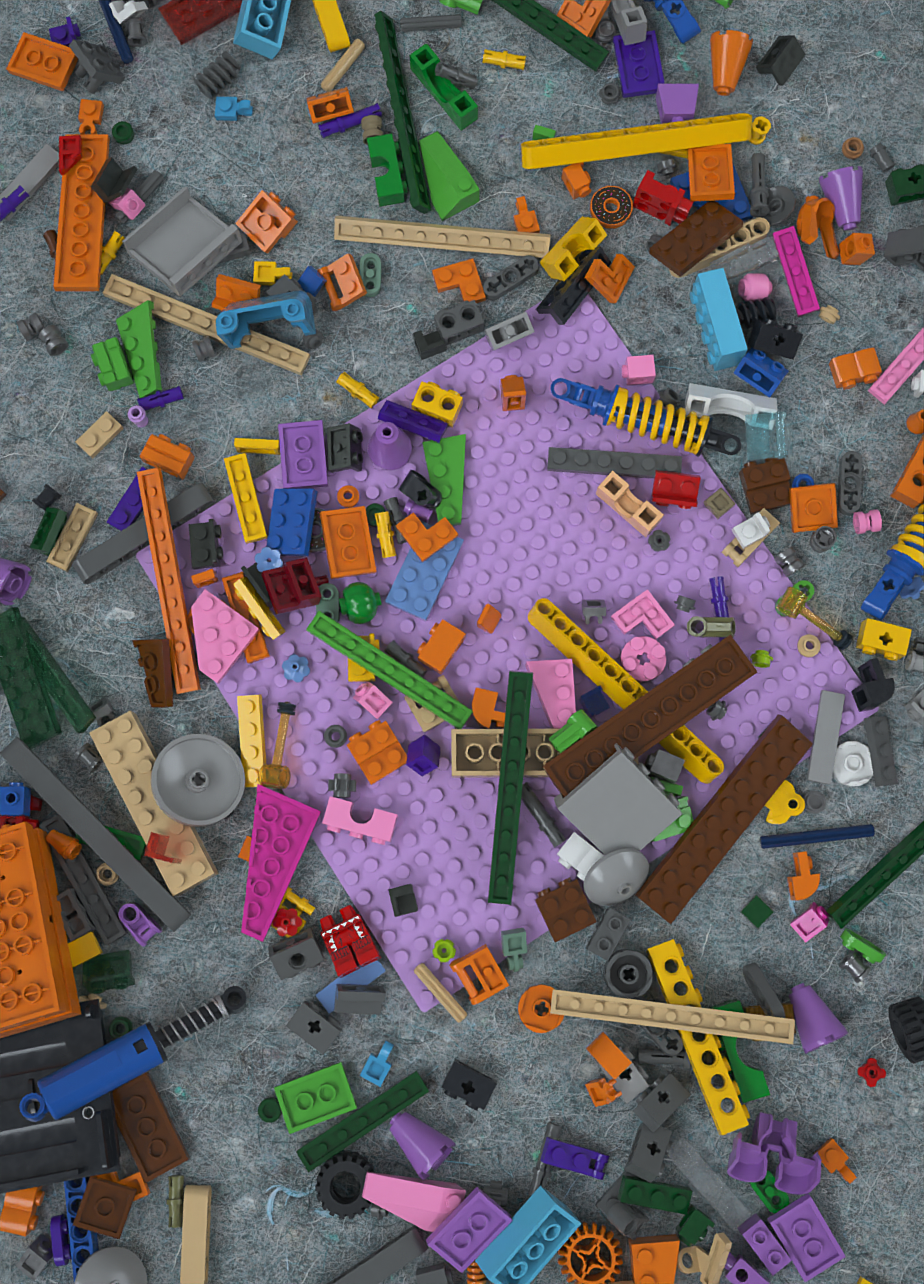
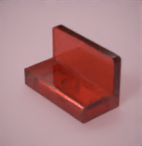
M151 832L144 856L181 864L182 859L165 855L170 836Z

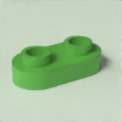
M845 928L840 936L843 940L842 944L852 951L857 949L863 953L862 956L867 961L873 964L875 962L881 963L886 956L882 949L850 929Z

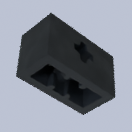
M765 317L764 320L756 318L747 344L753 349L794 360L803 336L797 330V326L785 323L784 326L778 325V321Z
M454 1059L442 1083V1088L445 1089L444 1093L453 1099L460 1097L466 1100L465 1105L478 1111L479 1108L485 1109L497 1085V1081ZM469 1081H472L474 1090L464 1091L462 1083L467 1084Z

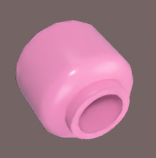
M748 273L739 281L738 293L744 301L751 300L754 302L756 299L762 301L763 298L771 294L772 282L769 281L766 274Z

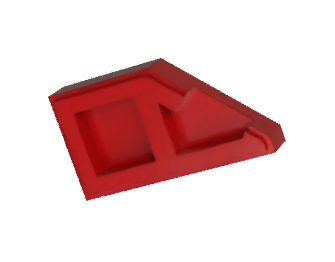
M81 135L59 136L60 175H65L82 159Z

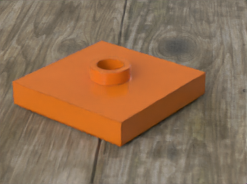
M835 483L789 488L793 533L813 531L822 526L838 528Z

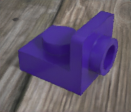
M70 16L66 17V25L49 29L52 42L69 47L73 39L78 40V37L81 36L78 24H73Z

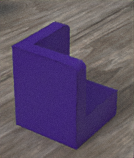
M423 735L408 745L406 765L420 776H424L439 767L440 746L428 736Z

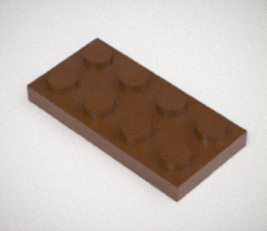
M715 200L708 201L651 246L649 254L681 277L743 227V220Z
M149 1072L112 1091L116 1123L145 1183L190 1159Z

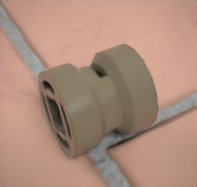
M369 115L362 118L361 127L364 130L362 134L363 143L368 145L367 138L383 135L381 131L382 118L377 115Z

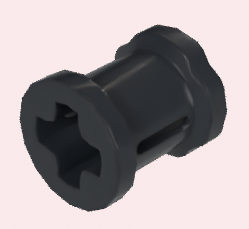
M47 484L44 485L45 489L41 494L32 500L44 511L57 498L60 499L62 497Z

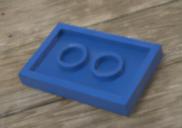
M315 489L274 490L266 547H270L272 550H279L281 556H309L318 491Z

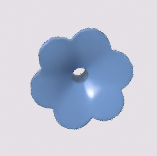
M270 547L262 548L261 553L255 555L258 571L263 572L282 567L283 561L280 559V551L277 549L272 550Z
M921 577L913 578L910 586L905 585L900 592L902 599L908 597L917 599L920 597V591L924 589V582Z
M293 654L282 664V668L285 671L284 677L287 680L293 679L299 683L310 674L308 660L305 657Z

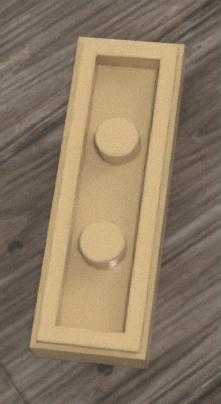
M76 503L46 562L68 572L98 513Z

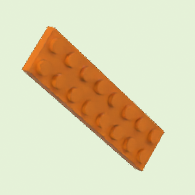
M65 134V136L81 135L82 159L65 175H62L53 287L55 291H99L105 203L92 189L91 185L104 162L109 158L110 139L108 134Z

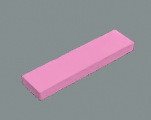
M924 327L869 388L868 392L884 405L924 360Z

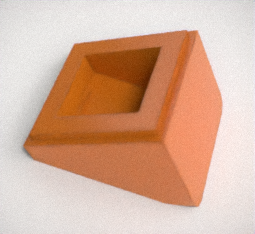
M486 604L477 621V627L492 634L501 618V613L492 605Z

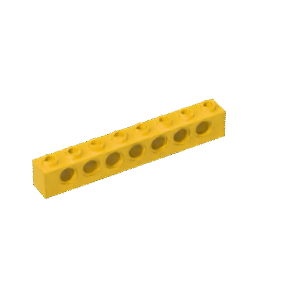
M674 939L648 948L646 953L666 1003L702 1008L700 1002H703L700 991L698 988L694 989L691 982L694 979L691 969L688 965H684L681 958L684 957V952L680 943L676 944ZM671 960L676 963L677 971L675 973H669L665 969L666 961ZM676 983L685 985V995L679 996L675 993L674 985ZM677 1030L683 1041V1046L718 1134L725 1135L748 1126L747 1119L750 1118L746 1105H741L738 1095L741 1093L736 1081H731L728 1072L731 1071L728 1060L726 1057L722 1058L719 1052L721 1043L718 1036L704 1033L703 1041L697 1042L694 1040L691 1031ZM705 1051L713 1054L714 1061L711 1065H706L702 1061V1054ZM715 1074L720 1075L723 1079V1085L719 1089L714 1088L711 1084V1078ZM724 1098L730 1099L733 1104L732 1110L728 1113L721 1109V1101Z

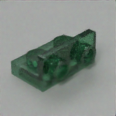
M130 950L101 954L83 963V985L89 993L100 994L105 992V990H122L128 988V986L135 985V979L132 976Z

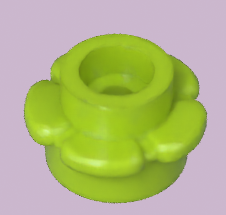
M756 650L750 657L752 665L760 668L770 667V662L773 661V657L765 650Z
M440 939L434 944L433 955L440 962H448L450 958L455 956L456 949L453 947L454 943L451 940ZM443 948L447 950L445 953L442 952Z

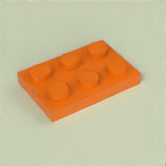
M23 32L6 70L12 75L64 91L78 58L70 47Z
M731 144L688 148L690 200L693 202L733 200L735 189Z
M365 506L321 511L320 518L331 579L376 573Z

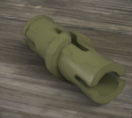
M184 1175L168 1176L169 1198L166 1199V1204L169 1205L168 1227L177 1228L183 1226Z

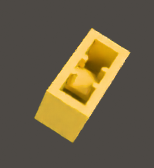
M867 618L861 622L856 648L862 649V653L868 655L878 653L884 655L885 659L897 661L907 654L912 629Z

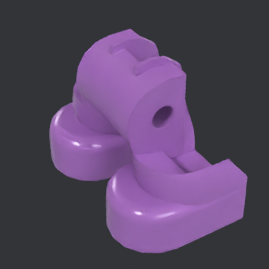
M760 1112L754 1123L752 1144L741 1141L742 1133L740 1131L733 1139L727 1173L732 1178L740 1181L759 1182L767 1174L768 1151L779 1153L780 1163L776 1167L775 1187L789 1194L803 1195L810 1193L820 1182L821 1158L818 1152L810 1158L796 1156V1121L784 1118L780 1122L773 1120L772 1114Z

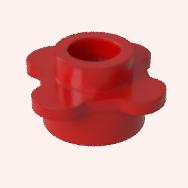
M868 1058L867 1062L857 1069V1074L866 1080L867 1086L875 1087L876 1082L880 1078H885L886 1071L878 1066L876 1059Z

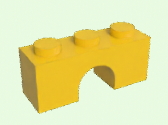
M582 216L541 259L540 264L550 278L565 281L579 266L575 257L582 251L594 250L607 234L596 218Z

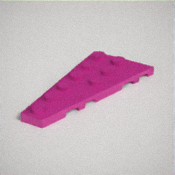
M257 784L241 933L264 942L321 811Z

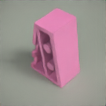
M572 659L526 661L527 671L533 672V686L538 694L551 729L562 728L576 712Z

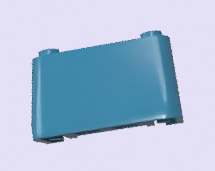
M293 291L233 302L216 318L217 335L230 349L240 348L242 338L245 335H251L249 324L285 318L291 322L293 327H300L305 336L316 334L311 299L306 292Z

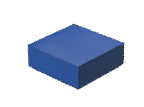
M308 266L297 282L306 293L309 292L315 297L327 280L312 266Z

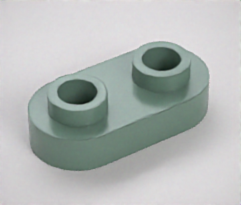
M374 253L363 255L359 264V274L367 291V294L364 295L366 297H374L381 290L382 265L379 256ZM371 264L375 266L373 269L367 268ZM368 285H373L374 288H373V289H367V286H368Z
M322 584L319 587L322 597L319 605H316V614L318 611L324 614L330 613L331 619L339 623V591L333 584ZM325 591L331 592L329 598L323 596Z

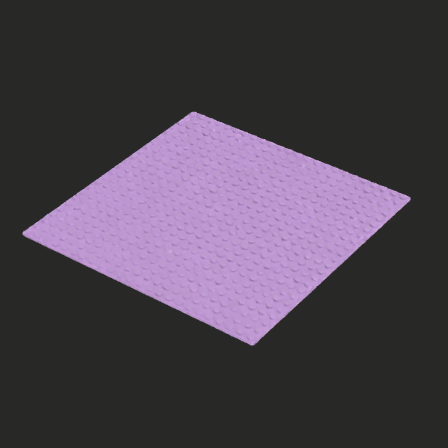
M587 294L564 325H558L551 314H539L536 310L541 303L539 302L525 311L535 331L534 333L496 350L491 349L485 336L378 402L372 409L369 408L346 422L345 424L350 423L360 428L363 435L361 442L363 455L362 471L357 472L352 469L333 473L328 471L327 435L324 436L328 486L306 488L318 491L315 508L325 511L345 509V507L339 504L337 493L343 486L350 485L359 492V501L354 507L365 506L366 509L370 504L377 503L382 505L387 512L384 501L397 497L402 514L408 517L407 513L403 510L407 501L412 499L404 495L398 488L410 470L418 472L430 483L422 442L431 440L400 428L409 436L412 444V452L408 462L395 470H385L378 467L370 459L368 453V443L377 427L384 423V421L378 420V414L386 400L412 409L411 404L421 381L426 383L429 381L434 382L441 389L446 391L454 390L463 397V405L453 428L447 426L442 438L466 434L461 525L453 526L459 534L458 537L463 539L464 542L427 621L385 603L411 548L407 542L398 544L396 534L393 536L397 556L382 558L380 541L376 535L378 534L377 527L368 525L377 571L373 574L331 579L326 550L314 553L309 552V556H280V559L283 561L282 567H284L285 562L307 557L314 577L327 575L329 583L338 589L340 598L343 597L342 591L349 584L355 582L366 583L375 593L379 592L382 605L378 606L376 616L370 622L355 624L348 620L347 615L342 616L340 611L339 624L357 636H369V633H374L375 639H379L380 650L385 654L387 653L384 650L394 640L407 653H412L414 655L413 658L428 670L423 678L431 684L437 681V678L441 675L418 661L419 654L417 650L424 641L426 643L432 636L429 632L436 622L440 624L443 619L466 633L465 640L442 675L447 679L458 701L471 710L476 687L498 692L494 710L503 713L506 710L509 670L528 672L525 666L526 661L568 659L528 621V613L537 600L545 598L551 601L622 667L620 655L622 649L634 637L641 636L655 638L643 622L624 635L612 620L611 615L648 589L675 624L673 628L658 639H655L666 651V665L663 672L653 680L638 682L649 692L682 669L683 665L690 659H696L702 655L700 652L709 644L714 646L720 642L719 637L700 638L692 636L687 631V622L695 616L716 617L714 604H711L713 597L709 579L715 577L716 586H718L717 577L723 576L725 594L729 598L727 602L729 617L735 618L736 632L733 639L751 663L752 659L750 657L756 650L768 651L769 655L773 657V661L770 662V667L768 668L754 666L757 670L756 674L719 699L721 702H726L724 707L727 708V712L722 719L713 721L710 718L711 716L706 713L707 709H705L684 724L724 764L723 772L711 783L705 784L700 782L684 766L677 782L673 783L683 786L681 796H688V806H690L693 820H695L757 742L758 736L778 714L784 716L805 737L813 742L822 690L845 694L839 736L862 722L864 718H868L877 712L879 707L863 712L858 711L851 691L863 683L837 646L833 644L832 639L806 603L790 616L784 617L777 613L775 609L776 601L794 585L785 576L782 568L775 562L773 555L763 542L739 567L733 564L734 561L729 556L726 557L721 553L735 538L732 528L747 519L736 503L733 508L718 520L703 504L707 498L720 488L731 499L732 497L702 455L697 457L693 453L684 451L685 440H682L678 448H674L672 445L673 436L664 445L661 443L662 436L658 435L657 439L653 441L650 439V432L641 437L639 436L638 428L633 433H629L627 430L628 425L626 424L620 430L616 428L615 422H612L609 426H604L603 417L590 415L589 408L585 409L570 404L552 395V382L558 378H563L594 387L596 390L599 385H602L604 389L612 391L617 384L620 385L619 387L628 390V397H631L635 392L640 394V401L646 396L651 397L652 405L660 398L652 383L627 385L626 378H622V365H625L626 358L632 355L589 294ZM508 375L523 377L526 389L525 409L503 411L500 381ZM559 382L555 385L556 394L564 395L567 392V385L564 382ZM584 390L582 391L580 401L582 400ZM426 395L422 398L425 402H430L434 399L431 395ZM446 403L443 405V408L451 410L454 408V405ZM549 447L682 456L681 473L700 475L701 477L697 507L682 509L675 504L659 506L656 502L652 501L651 497L654 478L619 476L630 485L629 490L636 498L642 502L647 500L664 514L661 522L647 537H644L596 495L598 486L608 475L547 471ZM281 463L253 480L267 536L274 490L283 489ZM233 493L172 531L187 615L191 606L204 589L218 599L223 600L230 607L221 578L243 572L241 569L243 566L246 569L256 563L255 555L261 553L262 548L267 545V539L248 544L245 543ZM346 493L344 495L345 499H350L352 497L351 493ZM428 508L433 510V514L428 524L433 526L438 522L436 509ZM209 519H214L217 525L221 527V538H218V544L223 549V560H220V567L194 570L191 561L189 524L209 522ZM313 526L312 536L320 534V526ZM656 530H662L670 536V546L665 551H654L648 543L649 536ZM150 545L137 552L136 558L158 591ZM738 546L734 548L740 555L743 553ZM213 569L217 574L218 582L201 588H197L193 584L192 575ZM325 591L323 596L329 598L331 592ZM678 595L696 601L694 605L696 609H690L689 613L676 609L678 604H675L674 601H677ZM790 599V600H789L788 602H786V603L783 602L782 609H783V610H785V609L791 610V609L789 608V606H790L794 601H793L792 599ZM582 600H605L606 616H602V624H598L597 616L590 617V623L586 624L585 616H583ZM486 604L492 605L501 613V618L492 634L477 627V621ZM316 605L276 614L273 607L270 608L286 631L273 640L271 637L266 636L262 630L270 657L248 664L243 652L219 684L215 682L237 719V696L262 694L266 765L287 797L321 811L311 834L313 840L422 1012H427L440 1002L414 973V969L420 963H424L452 995L464 987L457 973L453 972L449 966L453 960L462 958L486 944L497 964L506 959L502 953L501 931L524 928L527 944L548 931L545 921L534 899L539 898L538 892L547 888L553 891L559 888V882L570 877L572 881L578 880L588 904L592 902L585 894L584 881L576 876L578 871L572 866L568 870L559 863L560 857L557 853L573 832L599 852L601 851L557 809L554 798L560 792L549 777H523V784L528 783L550 817H554L556 820L555 824L567 840L554 848L545 833L540 831L538 828L540 827L521 799L511 905L488 903L499 778H452L451 729L456 728L445 721L424 733L404 699L406 695L377 676L376 681L370 683L374 684L393 703L376 719L362 705L353 699L355 691L361 684L366 682H348V658L306 631L316 615ZM326 613V614H325V615H327L328 617L331 618V614H330V613ZM702 621L696 624V631L700 633L704 629ZM191 632L193 648L197 653L195 635ZM804 635H814L819 639L821 648L817 655L804 657L799 653L797 643ZM806 642V647L812 649L813 644ZM643 653L642 656H637V659L640 660L639 664L649 663L646 654ZM293 654L307 658L308 667L310 668V674L299 683L293 679L287 680L284 677L285 671L282 668L283 662L288 660ZM573 664L576 712L583 709L599 727L623 709ZM532 682L528 729H551ZM283 702L296 705L295 711H293L295 715L278 713L277 709H280L278 708L280 707L278 703ZM415 703L418 709L423 707L420 704ZM471 714L462 729L484 728L477 724L473 714ZM378 720L382 723L386 721L406 755L408 745L423 735L428 736L440 746L439 767L424 776H420L405 764L371 785L347 747V744L350 743L349 738L354 734L361 732L363 735L370 731L368 726ZM491 722L490 729H502L495 727L496 723ZM340 725L346 730L347 740L343 746L333 748L325 742L324 733L329 726ZM335 732L332 734V740L337 741L340 738L339 733ZM657 743L640 755L638 762L639 764H645L648 755L656 752L658 749L669 752ZM812 746L798 764L810 756ZM344 773L351 774V780H356V792H351V798H338L354 803L352 818L356 823L364 824L370 821L375 808L397 814L398 818L391 842L386 841L385 845L371 842L372 837L366 835L359 839L349 836L350 831L341 829L340 833L327 830L328 825L322 824L329 797H333V791H328V779L334 780V774ZM684 833L656 842H649L640 852L643 853L648 863L673 848ZM412 884L418 911L395 917L388 889ZM440 939H449L454 943L453 947L456 949V954L448 962H440L433 955L434 944ZM445 948L442 949L443 953L447 951ZM471 965L464 967L472 981L478 978Z

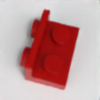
M655 470L651 495L652 501L656 502L659 506L675 504L682 509L697 507L700 475Z

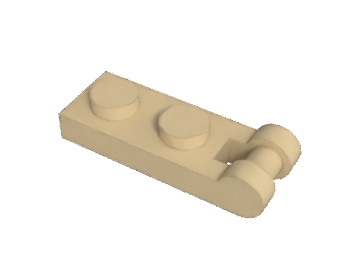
M765 508L759 513L761 516H765L770 524L768 535L744 549L735 537L721 552L724 556H729L737 567L780 524ZM736 546L743 551L741 555L734 549Z

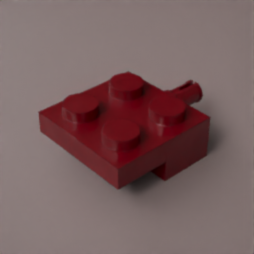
M307 557L285 562L284 567L263 571L261 575L276 614L319 605L322 596L318 586L329 583L327 575L314 577Z

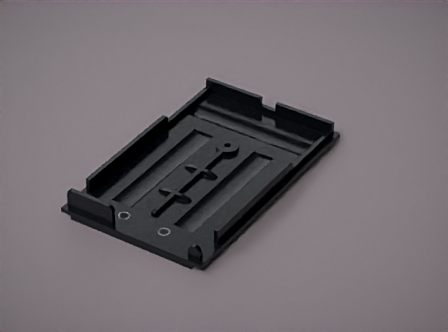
M99 999L79 1002L81 1015L0 1038V1194L121 1170L119 1159L121 1154L112 1091L58 1120L53 1119L50 1112H48L40 1121L31 1122L22 1115L19 1108L24 1096L40 1092L37 1085L38 1080L106 1045L103 1013L100 1009ZM34 1101L30 1103L27 1109L28 1113H36L40 1108V1102ZM88 1108H91L93 1111L91 1117L86 1114Z

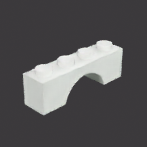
M689 383L685 399L686 415L691 411H695L697 417L703 415L710 416L712 414H729L743 419L750 426L770 430L773 428L778 410L777 398Z

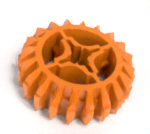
M583 1222V1229L579 1230L577 1228L575 1234L570 1236L569 1241L567 1240L563 1246L566 1248L558 1250V1254L564 1256L558 1259L559 1265H565L562 1267L561 1273L563 1275L568 1274L566 1278L568 1283L575 1280L574 1284H607L605 1281L607 1279L610 1282H614L615 1278L612 1272L615 1274H620L621 1272L615 1265L623 1264V1260L617 1257L623 1254L622 1248H616L620 1244L618 1238L612 1239L614 1236L612 1230L605 1234V1225H601L599 1230H597L596 1222H592L591 1228H588L587 1223ZM594 1238L588 1245H576L582 1239ZM601 1241L609 1248V1261H606L599 1254ZM572 1252L582 1259L579 1272L571 1264ZM593 1252L595 1259L590 1258L587 1261L586 1254L590 1255ZM593 1268L603 1269L601 1272L597 1274L586 1275L589 1274V1272Z

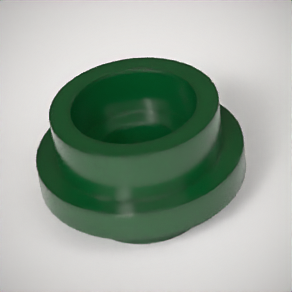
M124 1016L116 1017L109 1025V1033L113 1039H117L133 1030L131 1020ZM119 1024H123L125 1026V1031L123 1033L118 1031Z

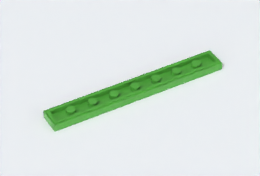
M321 611L317 612L307 627V632L456 729H462L473 711Z

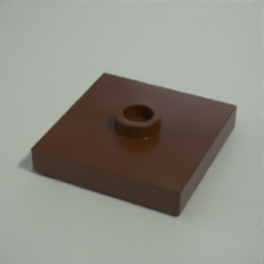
M90 1176L73 1226L120 1239L137 1189L96 1176Z

